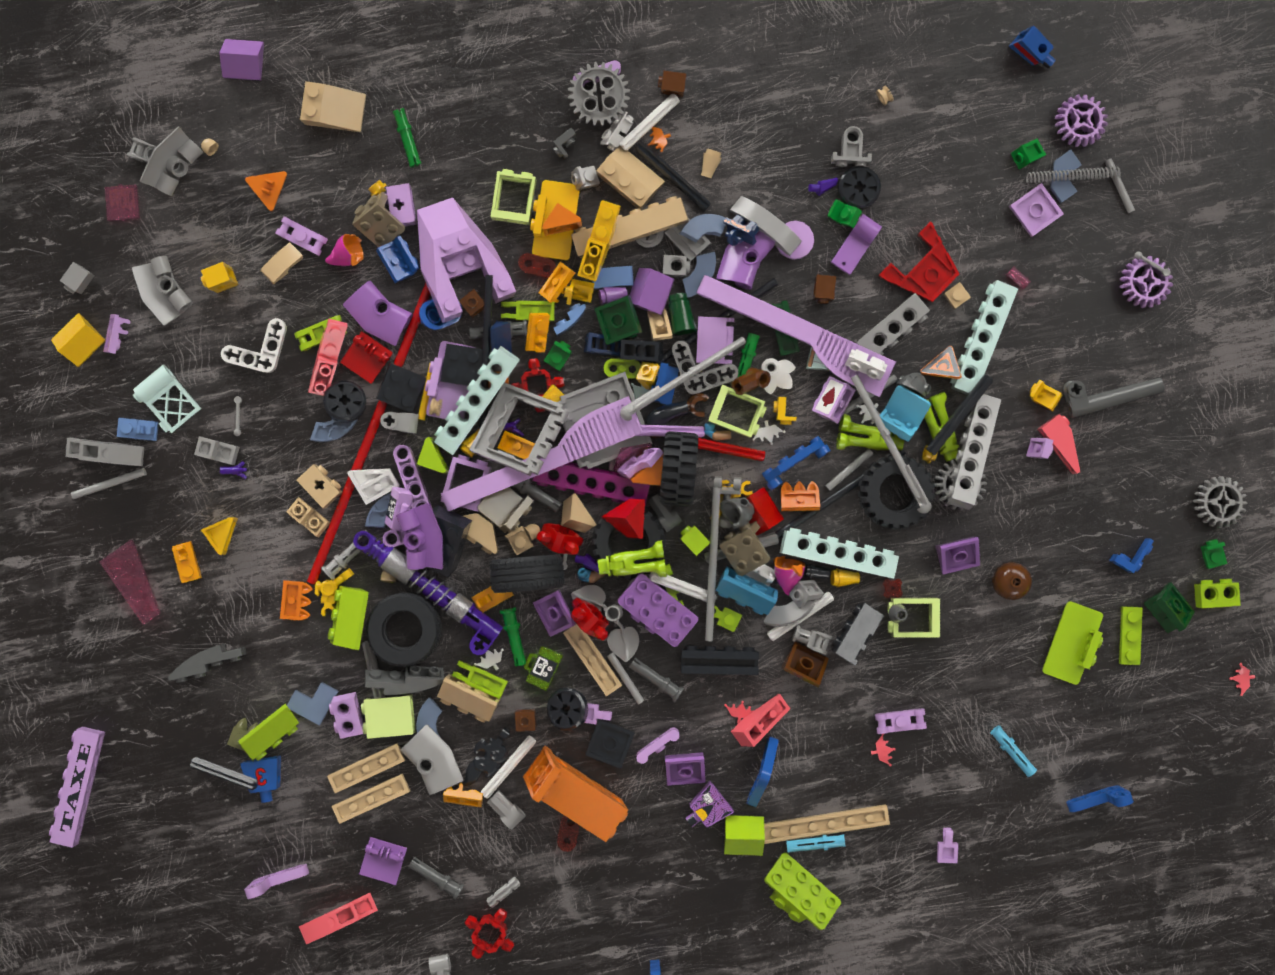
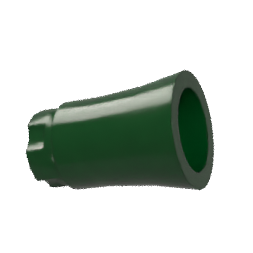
M676 293L670 295L668 300L670 303L672 335L681 336L696 332L698 328L692 315L690 302L687 300V294Z

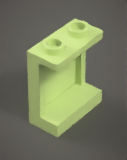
M412 694L374 699L366 698L364 703H361L362 715H365L366 721L363 722V732L367 734V739L412 735L416 732Z

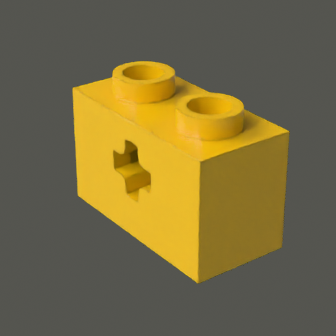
M224 262L201 270L203 274L201 281L204 287H208V289L216 293L238 285L232 267Z

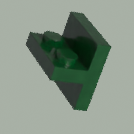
M625 296L595 308L606 345L624 339H632L637 337V334L642 333L631 296Z
M1172 582L1166 584L1160 593L1147 599L1144 603L1167 633L1178 629L1179 632L1186 629L1195 613Z

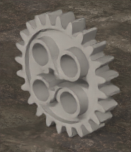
M595 62L593 68L587 64L586 71L580 68L581 75L574 73L577 80H570L574 87L568 88V91L573 93L568 96V99L574 100L570 107L576 106L573 113L580 112V120L586 117V124L593 120L594 126L597 121H600L601 126H603L604 120L611 124L612 117L618 120L617 113L623 115L624 112L621 108L628 107L624 101L630 100V97L625 96L626 93L630 92V89L624 88L628 81L622 82L625 75L618 76V68L613 72L612 64L605 68L604 62L601 67H598L597 62ZM596 77H599L600 91L604 93L601 96L602 111H599L598 97L594 96L597 92ZM609 78L612 80L613 85L610 88H605L602 85V81ZM587 80L592 81L594 87L591 90H585L583 83ZM612 98L615 101V105L612 108L606 107L604 104L605 99ZM588 100H593L596 103V107L593 110H588L585 107V103Z

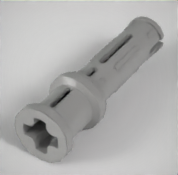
M362 535L359 537L358 543L360 546H366L369 543V538L366 535ZM352 543L340 555H335L334 559L327 566L322 567V570L329 578L334 580L335 575L342 569H346L347 563L361 551Z

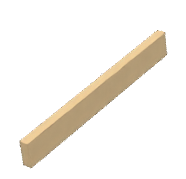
M885 804L764 823V844L890 825L888 808Z

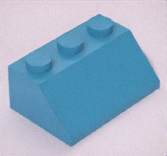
M728 566L725 567L715 590L720 596L724 598L730 597L741 606L745 607L747 605L760 615H763V613L768 615L778 598L777 589L747 575L739 576L734 569Z

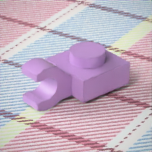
M588 703V715L584 723L597 724V719L611 720V711H600L599 704Z
M943 828V842H938L937 862L957 863L958 843L953 842V830L951 828Z

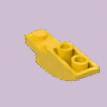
M601 200L577 276L597 281L614 235L621 206Z

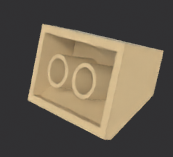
M621 146L612 152L596 170L597 175L640 210L646 206L665 183L662 178L628 150L622 149Z
M450 674L444 678L437 697L441 698L440 702L448 706L453 704L462 713L468 714L470 712L475 715V719L484 723L491 720L500 699L471 687Z

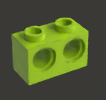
M688 525L680 532L682 535L680 539L696 556L711 543L695 525L692 527Z
M1220 579V583H1213V580H1201V584H1194L1197 608L1241 606L1239 583L1232 582V579ZM1225 588L1230 590L1228 597L1224 596ZM1207 589H1209L1211 592V595L1208 599H1206L1204 595Z

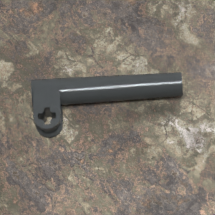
M1160 377L1087 396L1085 385L1081 381H1068L1063 386L1067 411L1071 418L1159 394L1165 390L1164 383ZM1074 386H1076L1077 390H1074V392H1072L1071 388H1074Z

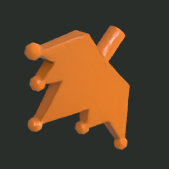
M652 127L653 132L650 134V137L653 136L654 138L648 146L657 145L655 148H661L660 152H663V149L668 144L666 138L671 137V134L664 135L662 129Z

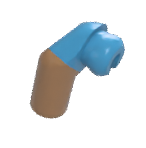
M705 423L704 433L713 440L731 439L730 430L717 431L714 429L715 425L713 423Z
M581 568L577 572L578 578L588 583H594L606 575H600L595 571L593 572L585 568Z

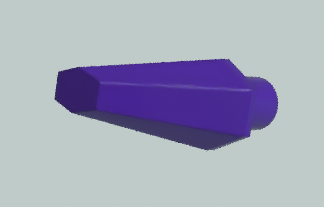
M838 178L818 181L817 184H809L808 190L809 192H816L820 196L836 186Z
M588 553L585 556L576 555V563H581L584 565V568L599 573L598 563Z

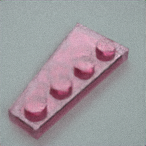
M133 540L128 541L100 561L102 567L143 625L161 614Z

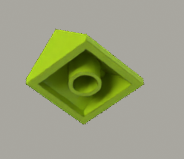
M427 437L417 465L448 474L449 468L437 444L434 443V438Z
M729 815L725 817L724 854L763 856L765 842L764 816Z

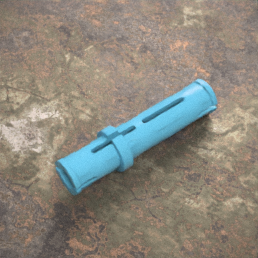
M996 726L990 732L1000 743V748L1011 756L1027 777L1032 776L1037 771L1014 744V739L1009 738L1001 726Z
M844 834L786 840L787 852L824 849L825 851L828 848L845 847ZM834 841V843L817 844L819 842ZM814 843V845L797 846L799 844Z

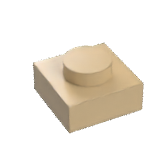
M960 282L943 294L954 309L971 298Z

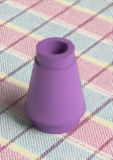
M603 287L602 290H598L601 305L628 296L626 287Z

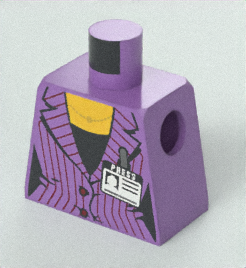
M709 781L689 803L694 812L687 816L686 820L692 827L700 821L706 827H709L732 814L734 810L713 783Z

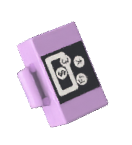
M392 487L385 524L393 530L402 531L396 515L411 508L413 494L408 490L406 491L405 488Z

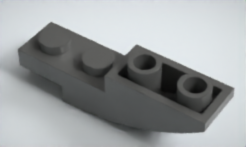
M225 644L206 649L184 661L170 674L168 679L169 681L175 680L176 683L187 681V677L194 675V678L204 677L206 672L211 671L210 663L213 667L223 664L222 660L230 659V662L242 660L241 656L247 654L246 648L242 647L226 651Z
M417 665L406 666L404 672L365 669V687L383 688V695L415 693L442 684L444 671L443 668L435 666L422 667Z

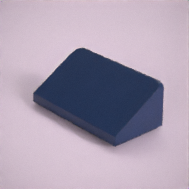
M496 321L490 328L491 352L494 348L498 350L502 346L512 353L510 323Z

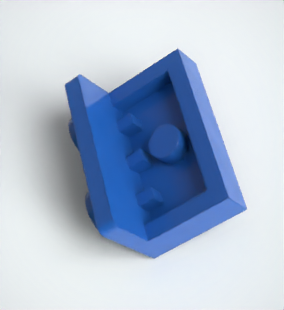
M400 235L394 241L380 246L376 250L394 283L414 275L419 269L417 259L411 255L407 242Z
M661 362L656 376V386L659 385L661 388L677 378L679 369ZM675 388L653 402L665 405L671 404Z

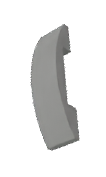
M741 196L730 209V212L735 216L738 214L745 221L756 222L759 230L775 242V246L789 256L802 242L780 219L748 198Z

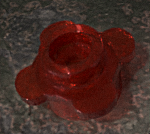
M885 579L883 581L885 586L883 594L886 598L891 596L899 598L902 596V581L900 579L892 581Z

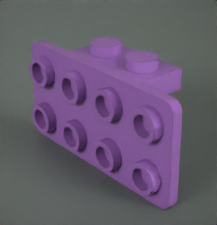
M639 573L618 598L619 605L630 612V616L639 623L641 621L646 625L645 628L650 633L658 634L673 647L678 646L698 622V617L655 582H652L643 573Z

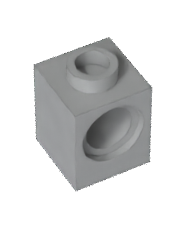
M664 255V275L685 278L686 273H690V261H687V256ZM679 262L682 265L681 270L674 271L671 268L672 263Z

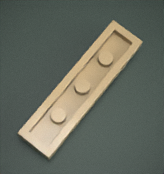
M577 624L563 632L606 696L622 686L588 634L583 632Z
M396 743L329 774L327 777L334 793L404 762L406 759L400 751L399 744Z
M402 773L332 805V808L340 824L402 796L411 790Z

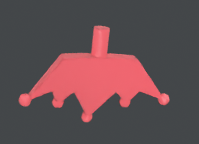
M1240 663V669L1236 670V673L1239 674L1229 679L1239 682L1236 688H1241L1240 696H1243L1250 687V679H1254L1255 675L1249 676L1250 670Z
M741 701L737 708L735 704L732 707L724 704L731 716L738 717L737 723L741 721V718H745L755 711H751L750 706L748 709H745L744 701Z
M882 734L875 743L877 750L871 751V754H878L880 761L892 766L888 762L889 759H892V756H888V754L895 750V748L885 746L888 741L883 740L884 734Z

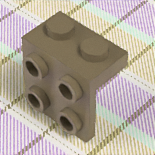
M383 191L377 196L373 195L366 205H360L356 209V215L352 224L377 247L391 242L405 230V226L384 208L388 196Z
M508 487L485 496L477 506V509L500 530L506 533L511 529L514 531L520 524L519 518L529 513L532 509L530 505L534 500L529 496L523 499Z
M757 521L751 524L748 522L735 533L733 530L723 536L725 539L719 545L739 576L755 570L770 560L769 554L755 534L760 528Z

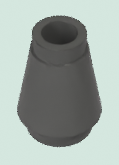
M895 604L889 609V618L894 623H902L907 619L908 611L905 606ZM902 611L903 616L899 618L898 613Z

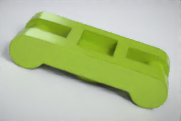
M340 315L329 318L340 322L342 321ZM328 319L294 333L295 338L300 342L299 348L301 352L320 344ZM310 334L312 340L307 342L305 336Z

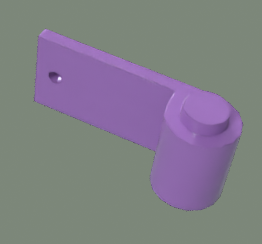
M863 214L859 217L855 227L831 263L850 275L882 226Z

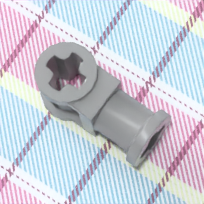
M797 625L792 641H799L806 644V647L827 655L826 649L833 636L814 630L810 632Z

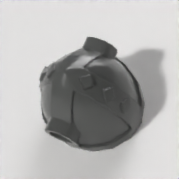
M920 372L906 376L902 375L896 383V387L902 385L922 398H925V395L931 389V385L927 384L925 377Z
M747 498L726 499L720 503L723 515L733 525L734 529L746 525L754 515V506Z

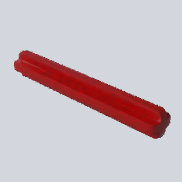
M698 438L699 449L758 461H764L765 451Z

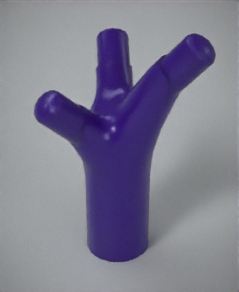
M520 418L506 423L503 431L514 432L521 437L524 436L516 426L521 421Z
M242 461L236 466L220 467V474H234L245 480L247 476L242 472H246L247 469L241 468L245 464Z

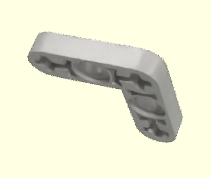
M684 340L676 341L673 344L672 352L680 375L686 373L682 370L684 362H690L693 367L696 364L688 343ZM678 344L686 347L684 355L685 357L689 355L690 358L678 360V358H682L681 353L675 350L678 348ZM732 363L724 364L698 373L683 383L687 392L697 394L733 381L738 377V368ZM728 367L731 370H735L733 377L725 375L723 376L724 380L720 381L718 370H721V374L727 372ZM713 373L717 376V381L714 384H709L706 381L708 374ZM703 376V382L706 387H702V384L697 385L696 390L688 387L691 384V380L697 383L701 381L699 377Z

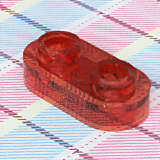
M531 253L523 254L518 261L519 267L523 272L543 278H549L556 268L553 260ZM528 260L532 262L530 267L525 266V262ZM544 266H550V271L545 272L543 270Z
M563 815L557 845L562 851L569 852L576 846L580 825L575 822L573 825H569L567 823L569 818ZM564 838H570L571 842L566 844L563 840Z

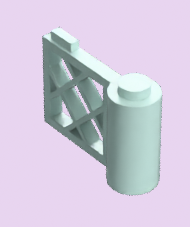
M165 365L159 367L133 389L135 392L133 394L134 398L139 403L144 402L161 421L159 425L166 433L168 431L173 433L202 409ZM175 385L180 390V399L169 398V391ZM158 399L166 400L165 411L157 410L153 403ZM169 400L180 401L179 412L168 411ZM182 402H190L195 409L190 413H182ZM168 414L178 415V423L173 427L167 422Z

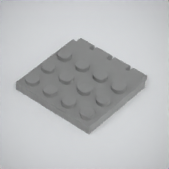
M620 373L560 396L561 401L557 403L562 404L565 407L564 410L569 412L563 423L565 432L582 417L596 409L628 396L631 402L636 400L626 373ZM639 410L636 412L640 425H645ZM633 436L579 458L576 461L579 468L587 466V469L628 454V452H632L631 448L648 446L653 443L650 436Z

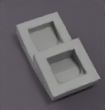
M199 436L194 455L235 465L240 447Z

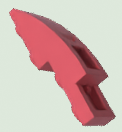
M328 319L316 356L308 390L309 393L324 396L326 390L331 386L337 366V359L347 330V323Z
M368 893L299 926V929L307 945L378 911L371 893Z

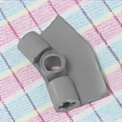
M178 126L153 150L140 178V182L173 196L180 177L186 175L188 166L203 154V151ZM179 163L178 168L174 170V165Z
M159 256L151 259V263L132 267L142 301L163 325H167L193 304L191 299L179 287L177 281H175L167 256ZM170 281L171 287L165 290L164 285Z
M426 724L400 749L421 773L429 795L463 781L451 748L429 725ZM428 760L431 763V768H423L421 762Z

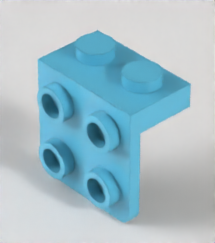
M898 385L880 417L889 431L896 434L898 438L909 442L918 430L931 403L904 386Z

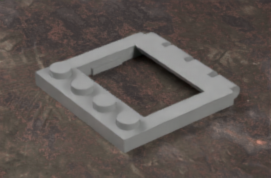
M504 382L470 451L531 476L532 473L538 475L544 463L539 458L546 459L552 447L548 440L555 441L561 429L556 424L563 425L569 412L564 410L565 407L562 404ZM518 400L551 412L526 462L516 459L515 456L503 451L493 449Z

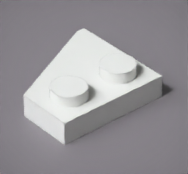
M390 468L350 470L347 472L366 505L392 491V487L400 486Z

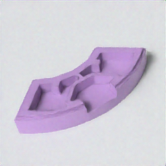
M660 448L644 450V454L637 458L635 456L631 457L617 472L621 476L630 479L641 469L652 467L662 456L663 452Z

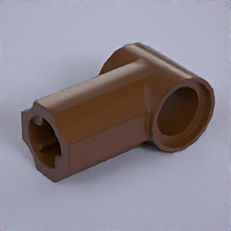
M753 367L749 368L746 374L734 379L732 389L737 395H743L758 387L766 388L771 380L770 373Z

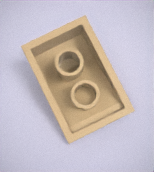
M305 81L300 120L304 125L361 132L366 94Z

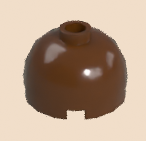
M1003 563L995 570L992 584L993 589L999 596L1008 600H1017L1027 595L1032 585L1031 574L1020 563Z

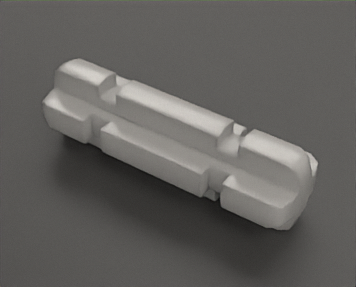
M513 877L509 880L508 884H504L494 895L487 898L488 905L493 908L499 903L498 901L501 902L512 893L513 889L516 890L520 886L519 880Z

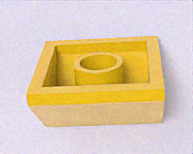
M80 313L51 339L57 351L77 367H80L105 342V339Z

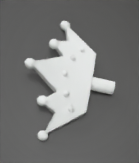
M865 404L856 405L857 408H861L859 414L864 413L863 420L861 421L862 424L872 419Z
M764 421L765 427L759 428L752 440L755 441L756 438L760 437L761 442H763L765 437L770 442V445H773L774 435L778 438L779 432L785 433L786 431L781 430L776 425L769 426L768 421Z
M502 648L499 653L494 649V654L487 650L486 658L481 656V662L474 663V665L485 669L493 666L495 670H498L499 668L496 663L501 661L504 649Z

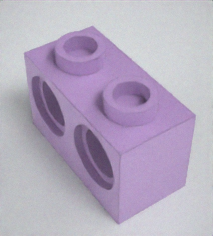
M356 692L334 696L331 704H329L331 715L335 717L334 729L336 733H339L340 739L363 734V718ZM346 704L349 709L343 710L339 705ZM344 722H351L353 727H346Z

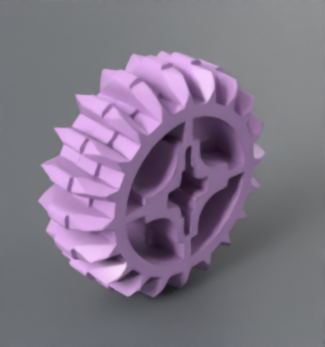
M1076 95L1075 99L1069 97L1068 102L1064 101L1061 104L1063 108H1058L1057 112L1059 114L1055 116V119L1059 121L1055 124V127L1061 128L1057 131V134H1064L1062 140L1068 138L1069 145L1075 141V147H1078L1080 143L1083 147H1086L1088 143L1092 145L1095 143V140H1099L1101 138L1100 134L1105 133L1103 127H1106L1108 124L1106 121H1103L1108 116L1102 114L1105 108L1098 107L1101 101L1095 104V98L1091 97L1088 100L1087 95H1084L1082 99L1080 95ZM1074 107H1083L1088 110L1086 112H1081L1079 109L1076 110ZM1068 114L1070 115L1069 118L1072 120L1071 127H1069L1067 121ZM1091 115H1093L1094 120H1095V126H1094V127H1093L1094 124H1093V123L1091 122V120H1090ZM1082 130L1084 133L1087 132L1088 134L1080 135L1075 133V131Z
M1152 256L1147 257V259L1162 268L1166 264L1165 262L1159 264V258L1153 260ZM1135 258L1132 260V264L1128 263L1126 265L1128 270L1124 269L1122 273L1125 276L1120 278V281L1125 282V284L1120 285V288L1126 289L1123 292V296L1129 295L1128 302L1134 299V306L1140 303L1141 308L1146 307V305L1151 308L1154 304H1161V300L1167 299L1165 294L1171 293L1167 287L1173 286V283L1168 282V280L1173 278L1172 275L1164 277L1161 271L1142 259L1137 260ZM1145 267L1141 277H1133L1138 268ZM1153 271L1156 272V274L1158 275L1159 279H1157L1156 277H1154ZM1134 285H1136L1139 288L1140 293L1136 291ZM1158 286L1157 293L1153 297H1148L1151 288Z

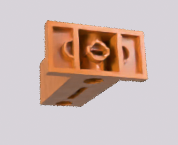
M547 746L543 747L523 776L533 800L538 803L540 800L605 842L615 835L616 827L628 815V809L621 798L555 756Z

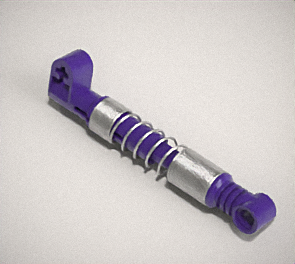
M360 531L354 536L353 543L355 547L365 554L368 552V556L372 555L373 560L376 558L379 567L405 585L410 580L409 588L414 584L418 585L417 594L422 591L425 599L429 598L432 600L433 605L438 604L442 607V611L446 610V614L457 620L458 623L466 624L475 630L476 633L469 643L473 654L482 655L487 652L503 629V626L477 609L476 605L462 596V594L454 593L452 588L444 586V582L440 583L437 581L436 576H433L430 580L427 579L428 570L420 574L418 570L407 569V556L393 546L384 547V543L380 544V540L377 542V538L366 531ZM362 535H366L369 538V543L366 546H360L358 543V539ZM467 612L471 613L473 616H475L476 618H478L480 621L477 623L476 621H474L473 619H471L469 616H467L466 613H467ZM478 633L490 640L489 644L483 641V649L475 650L474 642L481 640L477 637Z

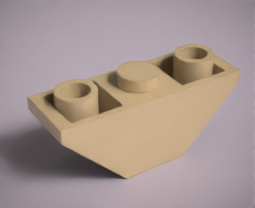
M479 513L464 515V517L472 520L467 539L474 544L478 542L483 545L481 549L490 555L492 552L497 554L499 549L494 524Z

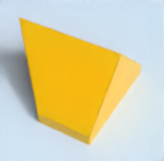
M229 517L201 529L218 554L226 555L238 518Z

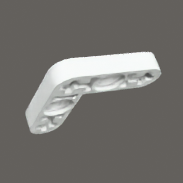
M278 318L272 319L269 322L260 353L228 345L221 351L222 359L228 363L257 371L273 372L277 367L287 331L286 323ZM278 322H280L279 325L282 326V329L277 331L276 336H280V339L270 337V334L275 335L273 325H277ZM272 340L277 342V349L275 351H269L267 344ZM233 349L232 352L240 355V357H231L229 359L226 352H230ZM247 354L253 355L254 361L252 364L247 365L244 362V357ZM258 356H261L259 360L267 362L269 359L272 366L265 369L264 365L258 364L257 368Z

